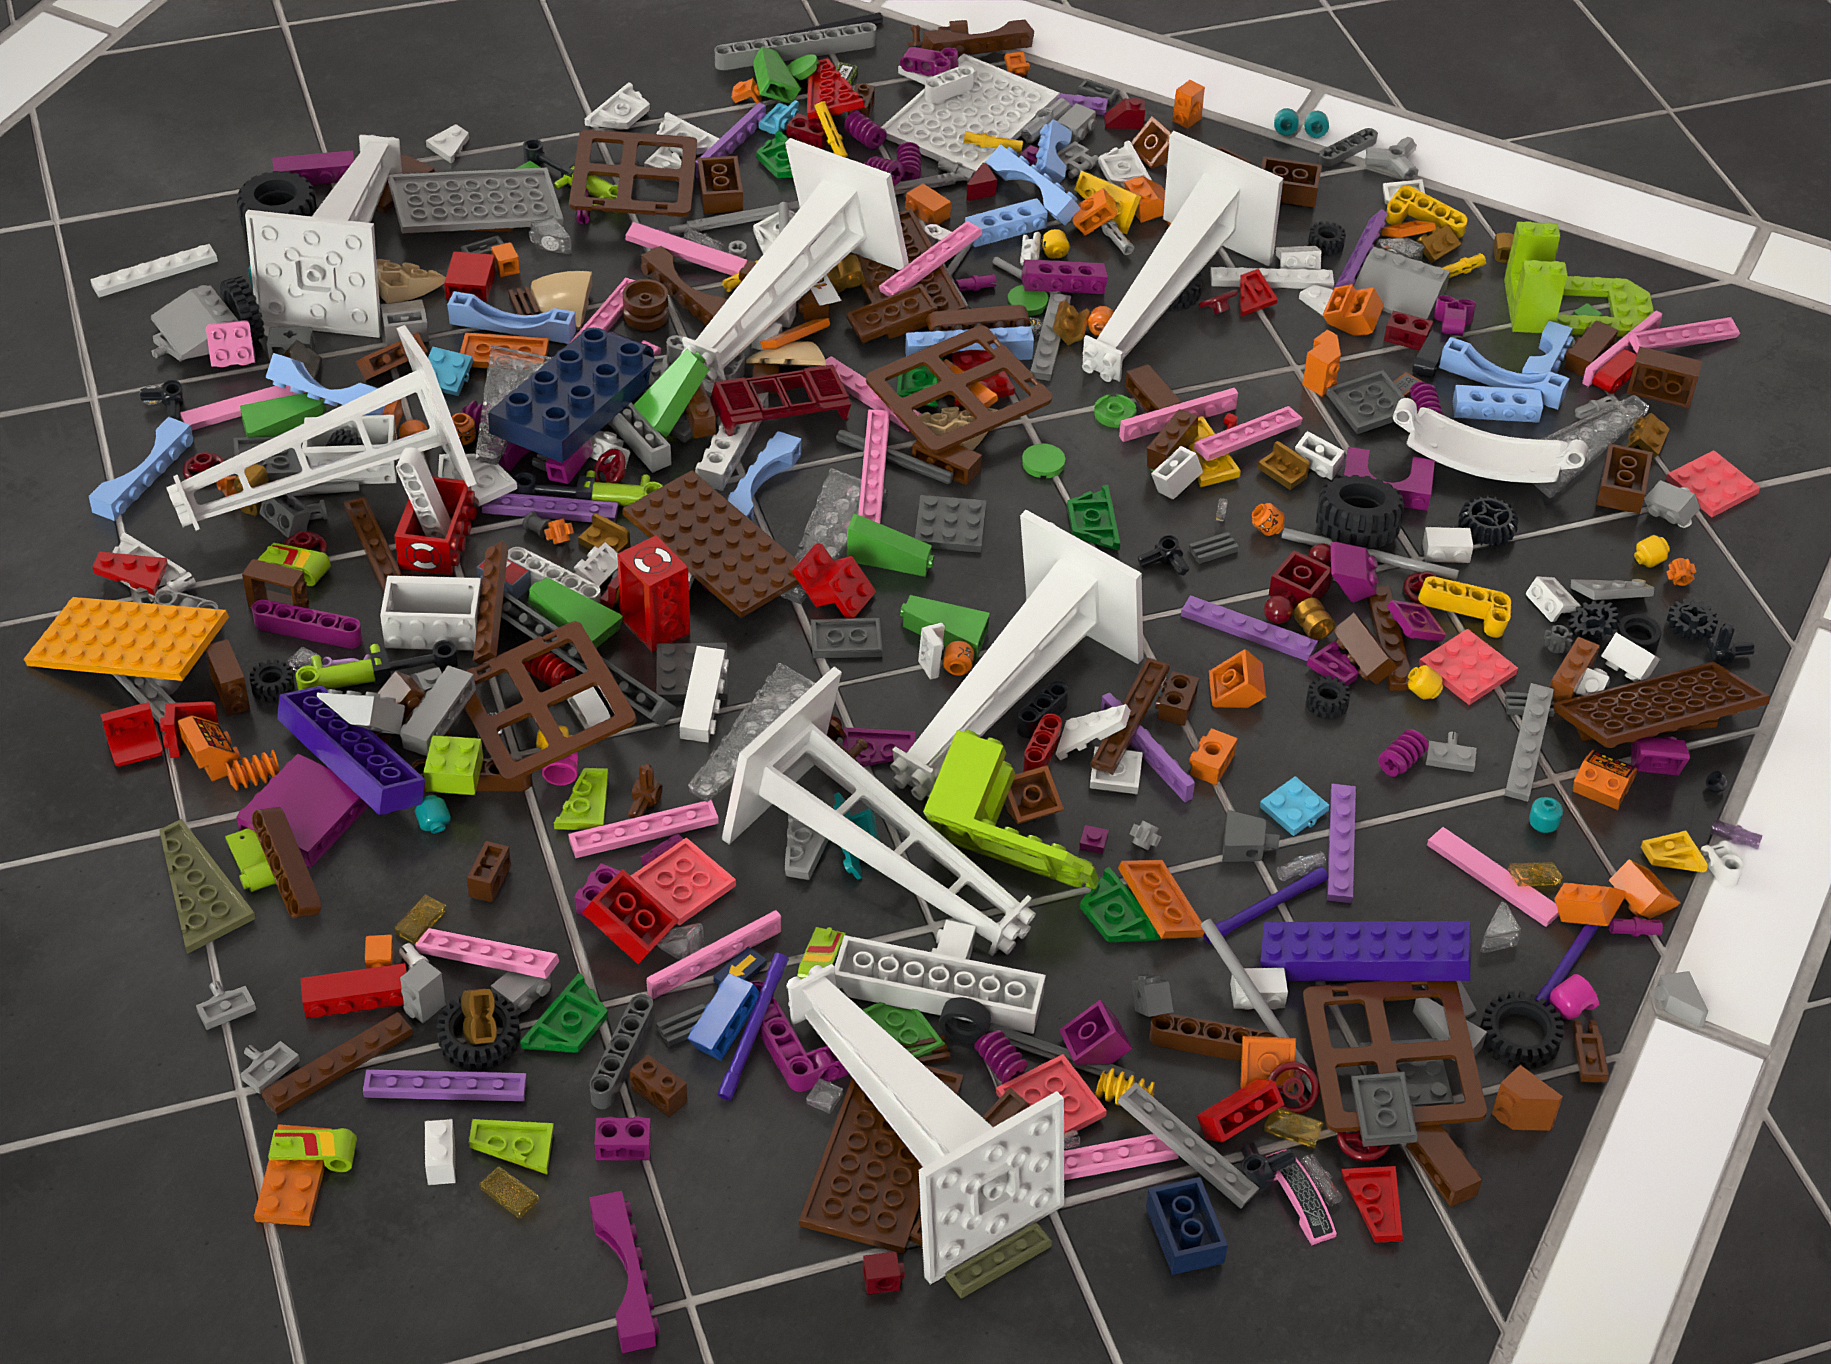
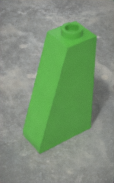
M761 46L753 60L760 95L791 104L801 88L778 52Z
M688 348L634 404L636 409L652 427L664 437L670 434L710 370L704 364L706 359L697 351L693 354Z
M307 392L240 405L246 436L277 437L304 424V420L307 417L323 415V412L327 411L326 403H324L325 400L322 398L319 401L307 397Z
M853 514L848 526L847 557L852 556L858 564L926 577L928 568H933L935 556L931 555L932 545L858 514Z
M548 577L544 578L541 582H535L529 589L528 603L557 627L574 621L580 622L595 648L620 629L623 618L621 614Z
M910 595L907 603L902 604L900 617H903V627L921 635L923 627L943 623L945 626L943 645L946 647L954 641L965 642L973 648L974 660L977 661L989 630L990 613Z

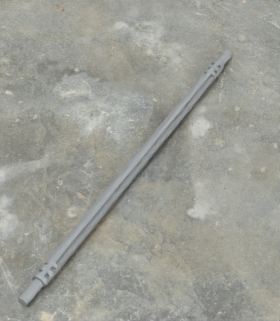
M951 172L902 181L893 187L895 195L907 193L921 184H925L930 188L955 184L957 181H963L967 177L960 173L954 174ZM799 201L788 203L789 210L797 213L800 209ZM779 204L687 221L686 224L668 227V233H694L764 220L779 212Z

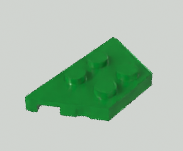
M780 130L775 133L773 140L769 139L756 152V159L776 178H793L785 145L789 139Z
M920 366L898 376L897 394L904 398L940 381L926 366ZM939 399L926 405L937 407Z
M1103 485L1101 491L1096 493L1089 491L1080 497L1067 500V511L1073 536L1083 541L1120 550V539L1108 485Z
M1107 867L1104 870L1103 876L1098 881L1096 889H1091L1081 900L1080 909L1108 943L1161 940V937L1139 902L1112 869Z
M578 973L521 1039L522 1048L579 1053L608 1018V1010L602 1002L598 1001L593 989L587 986L582 974Z

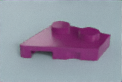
M1333 641L1308 658L1306 665L1325 678L1331 676V680H1334L1337 677L1339 678L1338 682L1342 680L1345 682V686L1357 680L1358 671L1350 663L1346 654L1340 653L1338 650L1339 645L1336 641Z

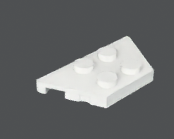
M627 83L585 118V125L628 129L650 111V104L646 99L642 98L638 91L635 92L631 83Z
M668 112L665 113L664 122H661L659 131L656 133L659 135L696 138V155L704 154L719 140V138ZM669 147L670 151L682 157V148Z
M1130 141L1124 142V147L1120 149L1115 147L1109 153L1099 156L1098 164L1107 181L1125 188L1124 182L1136 177L1144 176L1151 180Z
M789 210V222H790V220L794 217V215L796 214V213H794L793 211H790V210ZM779 212L753 225V232L763 255L779 236Z
M125 532L121 535L119 547H115L112 552L165 558ZM167 559L168 566L159 586L180 578L187 573L186 570ZM120 581V582L124 583L125 585H127L128 587H130V584H129V583L124 582V581ZM141 587L138 589L132 588L138 593L146 591V589Z

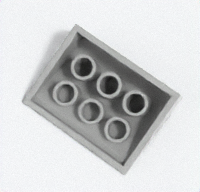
M1373 247L1363 264L1354 288L1355 290L1374 287L1384 304L1382 311L1392 314L1394 310L1429 320L1435 310L1437 297L1444 295L1447 290L1450 271Z
M202 285L198 288L190 289L151 315V320L182 360L209 354L206 326L208 324L238 321L211 285Z

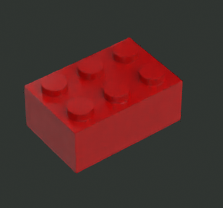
M623 869L598 893L582 912L638 965L679 921Z

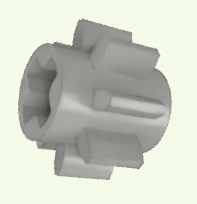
M1143 820L1140 826L1134 824L1129 833L1134 836L1132 843L1146 850H1149L1151 845L1157 847L1161 836L1157 835L1159 828Z

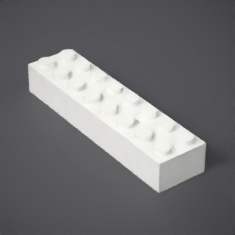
M844 935L835 963L836 987L838 989L843 988L847 997L876 1003L883 1002L886 1005L911 1010L914 1008L921 1012L941 1015L945 1003L952 998H971L980 1002L988 1009L991 1016L990 1023L1034 1034L1044 995L1046 975L846 935ZM954 1017L956 1019L971 1021L963 1017Z

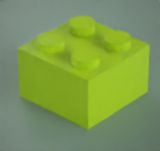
M432 735L424 768L426 792L475 795L483 762L481 739Z

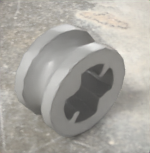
M733 241L729 244V254L741 258L747 256V245L744 242Z

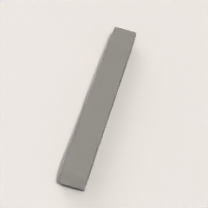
M861 23L722 44L715 47V67L719 70H730L753 66V60L761 46L777 51L783 61L795 60L809 54L821 56L872 48L876 45L877 28L873 23Z

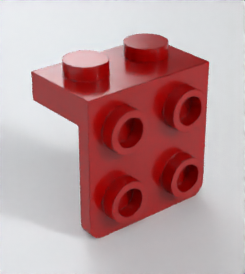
M149 702L101 714L105 735L116 766H124L163 754Z
M214 702L165 704V716L160 718L161 732H165L163 736L164 748L169 749L170 758L180 757L181 740L183 739L178 720L195 716L219 724L216 704Z

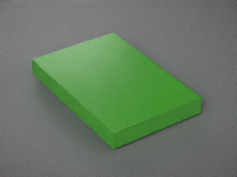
M878 1002L863 1009L871 1019L899 1044L913 1045L918 1040L934 1038L936 1040L932 1044L906 1048L907 1051L920 1049L912 1053L915 1058L933 1055L931 1054L932 1050L945 1045L918 1009L912 1008L911 1010L886 1005L883 1002Z

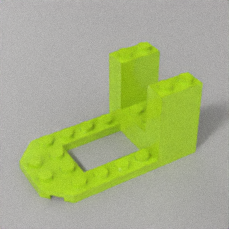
M1517 222L1504 278L1512 332L1542 333L1548 321H1552L1573 328L1572 335H1583L1588 326L1591 327L1595 321H1599L1618 329L1617 337H1624L1654 313L1650 293L1628 279L1567 276L1565 262L1555 261L1560 240L1557 223ZM1562 296L1608 297L1611 317L1558 314Z
M957 730L923 811L930 825L951 844L1073 887L1081 888L1082 884L1086 883V887L1096 889L1099 878L1090 861L1074 856L1059 844L1052 843L1050 846L1042 843L1043 840L1036 836L1028 835L1027 838L1019 835V832L1013 828L1005 827V829H1001L995 826L1016 774L1011 764L1003 761L1006 751L1002 742L994 738H988V740L980 738L977 733L971 730H965L964 732Z

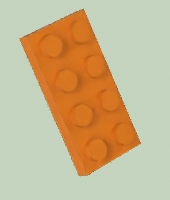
M465 333L460 353L473 357L474 361L471 368L535 372L545 364L550 344L549 338Z
M1163 860L1121 861L1118 867L1120 873L1161 939L1203 937L1205 932L1200 926L1202 924L1201 920Z
M279 1124L277 1130H332L330 1128ZM269 1160L254 1214L255 1222L310 1226L325 1169L324 1161Z

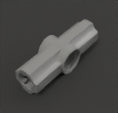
M1060 98L1049 108L1038 110L1035 114L1036 118L1021 131L1022 138L1027 143L1032 144L1041 137L1040 131L1045 124H1049L1053 119L1058 121L1071 108V105L1066 99Z

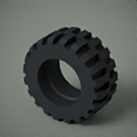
M273 171V173L265 172L260 176L256 175L250 181L247 180L237 195L240 222L246 232L245 213L247 210L310 217L317 210L313 185L306 178L301 177L297 173L291 174L289 171Z
M1359 475L1341 476L1339 479H1332L1320 491L1316 523L1324 536L1331 538L1333 542L1367 549H1374L1376 546L1380 548L1385 546L1386 543H1391L1399 535L1404 511V500L1396 488L1393 489L1391 484L1388 482L1384 483L1381 479H1373L1371 476L1360 477Z

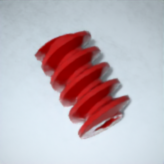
M550 651L524 663L526 671L531 672L535 677H538L539 680L552 688L575 677V668L570 667L569 663L563 662L562 658L557 657L554 653H550Z

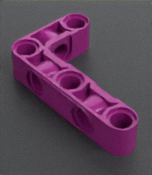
M758 980L750 982L761 992L764 982ZM773 996L758 1033L789 1087L794 1091L802 1092L849 1075L850 1073L828 1046L806 1053L783 1010Z

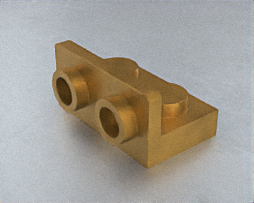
M1064 300L1058 305L1052 330L1068 346L1074 342H1079L1085 336L1090 311L1085 309L1078 313L1073 306Z
M597 513L592 515V525L578 537V543L590 550L595 546L599 548L605 542L617 553L631 547L630 531Z

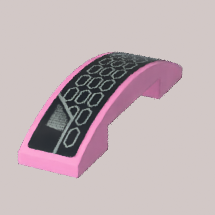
M1284 1149V1150L1278 1151V1152H1276V1153L1267 1155L1266 1157H1267V1159H1268V1158L1273 1157V1156H1275V1155H1277V1154H1279V1153H1281V1152H1283V1151H1285V1150H1287V1149ZM1297 1158L1295 1163L1274 1172L1276 1176L1274 1181L1278 1180L1296 1209L1300 1216L1299 1225L1311 1245L1336 1237V1231L1327 1207L1311 1177Z

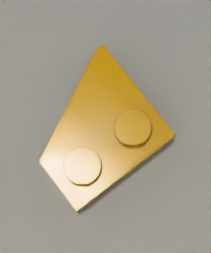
M1687 831L1642 841L1641 849L1651 865L1697 872L1707 871L1708 864Z

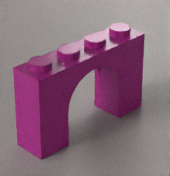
M498 437L488 449L489 458L496 461L504 470L511 471L519 460L531 450ZM591 439L563 463L549 458L545 462L549 480L569 484L593 453Z
M1348 447L1343 476H1371V478L1377 479L1368 470L1370 450ZM1413 457L1410 476L1401 482H1388L1403 497L1404 507L1428 511L1435 460Z

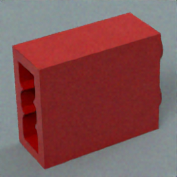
M453 252L444 281L446 299H450L455 291L473 294L483 302H487L496 272L495 256L490 254Z

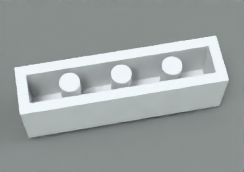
M697 646L680 723V739L708 743L710 734H715L716 720H713L714 713L719 714L721 700H718V694H723L725 680L722 679L723 673L727 674L729 660L725 659V650Z

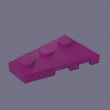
M844 727L847 738L843 740L842 747L849 751L859 738H863L868 743V748L856 757L858 763L862 767L894 761L892 751L894 747L899 748L905 753L910 750L915 743L916 731Z

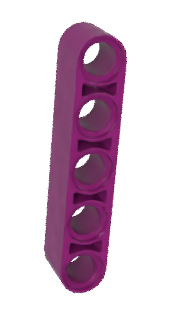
M258 600L251 607L255 627L261 631L350 649L359 647L363 642L360 621L353 617L269 600Z

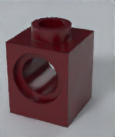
M896 1251L863 1256V1276L867 1295L900 1290V1279H905L903 1262H898Z

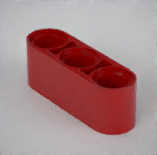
M1624 348L1597 371L1592 384L1609 394H1613L1631 378L1637 354Z
M1046 714L1041 718L1025 750L1023 772L1049 764L1061 738L1062 720L1058 715Z

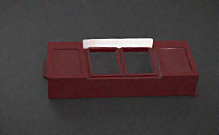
M834 365L805 368L801 371L746 379L743 377L716 381L709 398L716 417H720L728 436H733L736 424L837 409L842 419L847 420L851 407L849 396ZM804 387L811 402L792 405L785 390ZM777 391L784 406L764 409L757 394Z

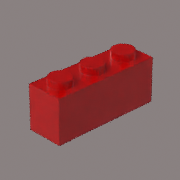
M1257 1079L1196 1117L1206 1140L1224 1142L1282 1107L1284 1102L1275 1081Z

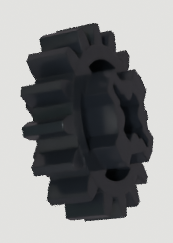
M1683 599L1682 603L1676 601L1674 606H1670L1666 621L1669 622V628H1674V634H1682L1681 638L1687 636L1690 641H1693L1694 637H1697L1702 641L1704 636L1709 639L1711 633H1715L1719 618H1716L1717 612H1710L1711 606H1703V601L1696 603L1695 599H1692L1691 602Z
M1595 600L1590 605L1586 602L1583 603L1584 607H1576L1577 613H1571V619L1568 620L1571 633L1576 635V638L1592 639L1593 642H1596L1597 638L1605 640V635L1607 634L1612 636V629L1617 630L1619 628L1618 623H1620L1617 608H1613L1611 602L1606 605L1604 600L1599 604H1596Z

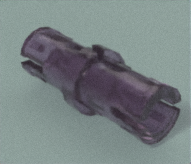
M1715 819L1710 832L1711 834L1732 840L1731 843L1736 844L1738 842L1757 850L1763 837L1762 834L1748 831L1739 824L1735 826Z

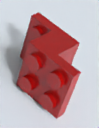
M822 543L815 544L791 571L816 607L835 603L846 619H854L876 593V590L852 556L833 560Z

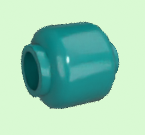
M1290 108L1279 110L1274 117L1275 130L1283 136H1290L1297 131L1299 126L1298 114Z
M1319 110L1308 113L1304 120L1306 133L1312 138L1325 136L1329 130L1327 115Z
M436 795L423 797L422 804L417 805L415 808V814L421 829L431 831L433 834L442 832L451 819L444 799Z
M1550 797L1536 799L1532 804L1529 814L1531 826L1542 833L1557 830L1562 820L1563 807L1557 800Z

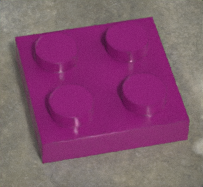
M1391 600L1387 608L1392 613L1393 619L1400 624L1403 633L1407 637L1440 642L1445 638L1446 633L1425 605Z

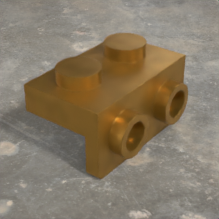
M1449 225L1443 228L1438 226L1436 230L1429 232L1430 235L1428 237L1424 234L1416 240L1417 244L1412 250L1415 252L1421 249L1429 262L1433 263L1458 248L1461 243Z
M1650 413L1636 420L1633 425L1635 428L1628 436L1629 441L1626 447L1634 448L1638 445L1644 451L1653 452L1652 458H1655L1660 453L1669 428L1663 421H1660L1655 415Z
M1277 441L1274 443L1273 452L1260 460L1257 468L1291 490L1307 479L1310 462Z

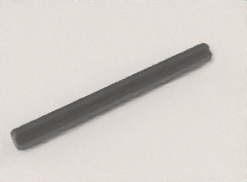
M839 430L836 437L837 441L862 451L865 450L866 438L845 430ZM887 447V461L945 484L952 483L954 478L952 472Z
M994 1023L989 1025L987 1033L1002 1030L1005 1037L1011 1041L1010 1045L1051 1060L1064 1054L1074 1068L1097 1076H1101L1103 1071L1108 1074L1111 1068H1114L1115 1077H1118L1122 1071L1125 1074L1126 1081L1131 1075L1135 1077L1133 1071L1113 1064L1076 1065L1069 1050L1064 1047Z

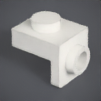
M1587 668L1576 695L1583 696L1605 690L1609 686L1610 677L1601 669L1594 668L1592 670Z

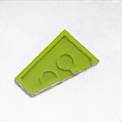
M608 768L583 769L573 787L569 800L563 805L562 813L554 822V829L587 830L604 826L609 776Z
M473 1119L469 1146L483 1153L547 1174L554 1125L553 1123Z

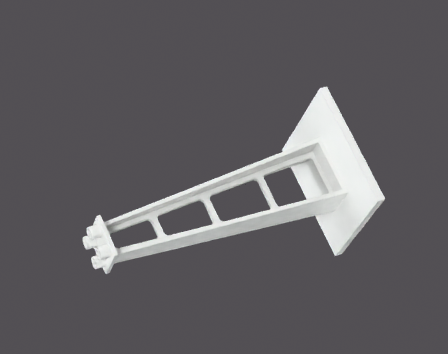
M1173 131L1169 139L1163 219L1170 222L1171 225L1097 340L1087 335L1084 337L1083 370L1087 373H1092L1094 370L1100 372L1101 378L1106 382H1110L1112 379L1120 381L1122 360L1222 246L1270 266L1274 255L1283 178Z
M360 135V154L312 217L247 210L245 217L253 294L257 299L256 303L259 304V312L262 313L261 319L264 325L312 327L314 331L380 338L382 329L374 223L370 222L388 180V175L402 174L399 139L375 135Z
M789 138L785 145L800 209L695 341L686 337L682 338L684 350L681 354L688 348L693 354L697 351L706 359L704 364L710 369L704 378L706 382L713 383L714 380H726L723 368L850 252L898 270L903 269L909 264L890 173Z
M403 325L398 327L397 331L413 370L412 373L180 482L178 475L173 476L176 484L166 488L182 526L185 527L193 524L197 531L200 529L197 521L399 459L403 450L408 447L416 448L422 452L442 446L468 487L475 485L476 481L432 364L407 327ZM416 392L430 428L375 448L372 447L361 419L362 415ZM351 420L355 421L365 446V451L316 468H310L301 448L302 442ZM286 449H295L302 467L300 473L255 488L249 485L244 473L247 467ZM229 475H238L243 486L242 492L203 505L197 504L194 498L196 490Z
M1025 510L1020 515L1027 601L910 750L905 753L897 747L893 748L894 762L890 765L891 769L896 773L892 779L893 783L901 789L907 784L912 786L911 792L918 800H923L926 795L929 797L956 731L964 732L965 730H971L981 737L1086 635L1139 664L1143 659L1142 573Z
M833 667L739 753L722 840L731 844L761 814L774 804L957 921L976 926V933L992 942L989 951L991 956L999 949L1008 955L1016 945V942L1013 940L1017 936L1023 939L1031 928L1028 924L1036 915L1035 912L1028 908L1032 898L1027 895L1021 903L1018 902L826 736L842 673L836 667ZM814 765L852 794L837 810H834L796 783ZM860 800L904 834L907 839L893 851L843 815ZM915 843L959 879L947 889L901 856ZM967 884L1002 911L1005 916L1000 922L996 923L958 897L956 893Z
M833 964L824 968L816 965L811 968L809 976L801 980L799 977H793L788 981V1005L790 1007L791 1023L796 1025L805 1019L809 1021L923 1166V1168L919 1169L924 1277L930 1284L946 1276V1273L1064 1206V1098L1058 1091L992 1127L836 987L835 966Z

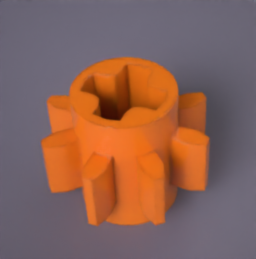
M564 518L548 522L549 528L544 530L546 539H553L554 544L569 541V534L574 533L572 524L565 523Z
M1678 558L1668 565L1670 569L1667 571L1668 579L1673 580L1674 585L1685 586L1695 579L1693 574L1697 571L1695 565L1690 564L1689 559Z

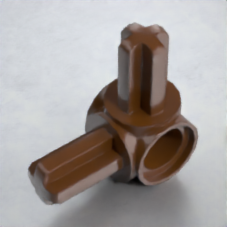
M649 763L639 767V778H637L633 786L632 798L634 802L628 811V816L632 819L643 816L647 808L657 805L661 799L663 786L654 777V769L651 768Z

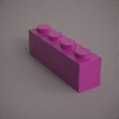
M353 151L274 157L273 171L297 173L301 177L306 178L312 185L338 183L354 162Z

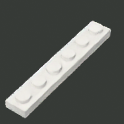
M210 244L201 245L197 248L181 251L177 254L161 257L157 260L141 263L137 266L121 269L90 280L97 296L102 297L218 262L217 255Z
M1211 267L1210 271L1211 287H1240V275L1256 269L1260 270L1271 288L1307 289L1314 284L1329 289L1334 287L1332 270Z

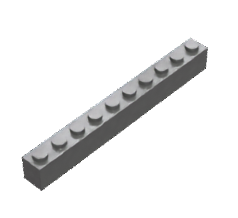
M504 591L501 617L522 632L535 639L540 636L543 637L559 628ZM557 637L552 638V639L546 641L545 644H548V643H550V642H553V641L557 640L558 638H557ZM569 642L551 650L582 673L588 671L573 643ZM601 657L628 703L663 727L676 707Z

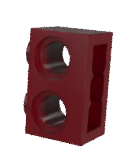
M797 113L787 124L788 139L791 138L822 150L828 145V137L819 119L809 120L808 116Z
M1393 310L1386 325L1384 341L1420 351L1432 330L1433 321Z

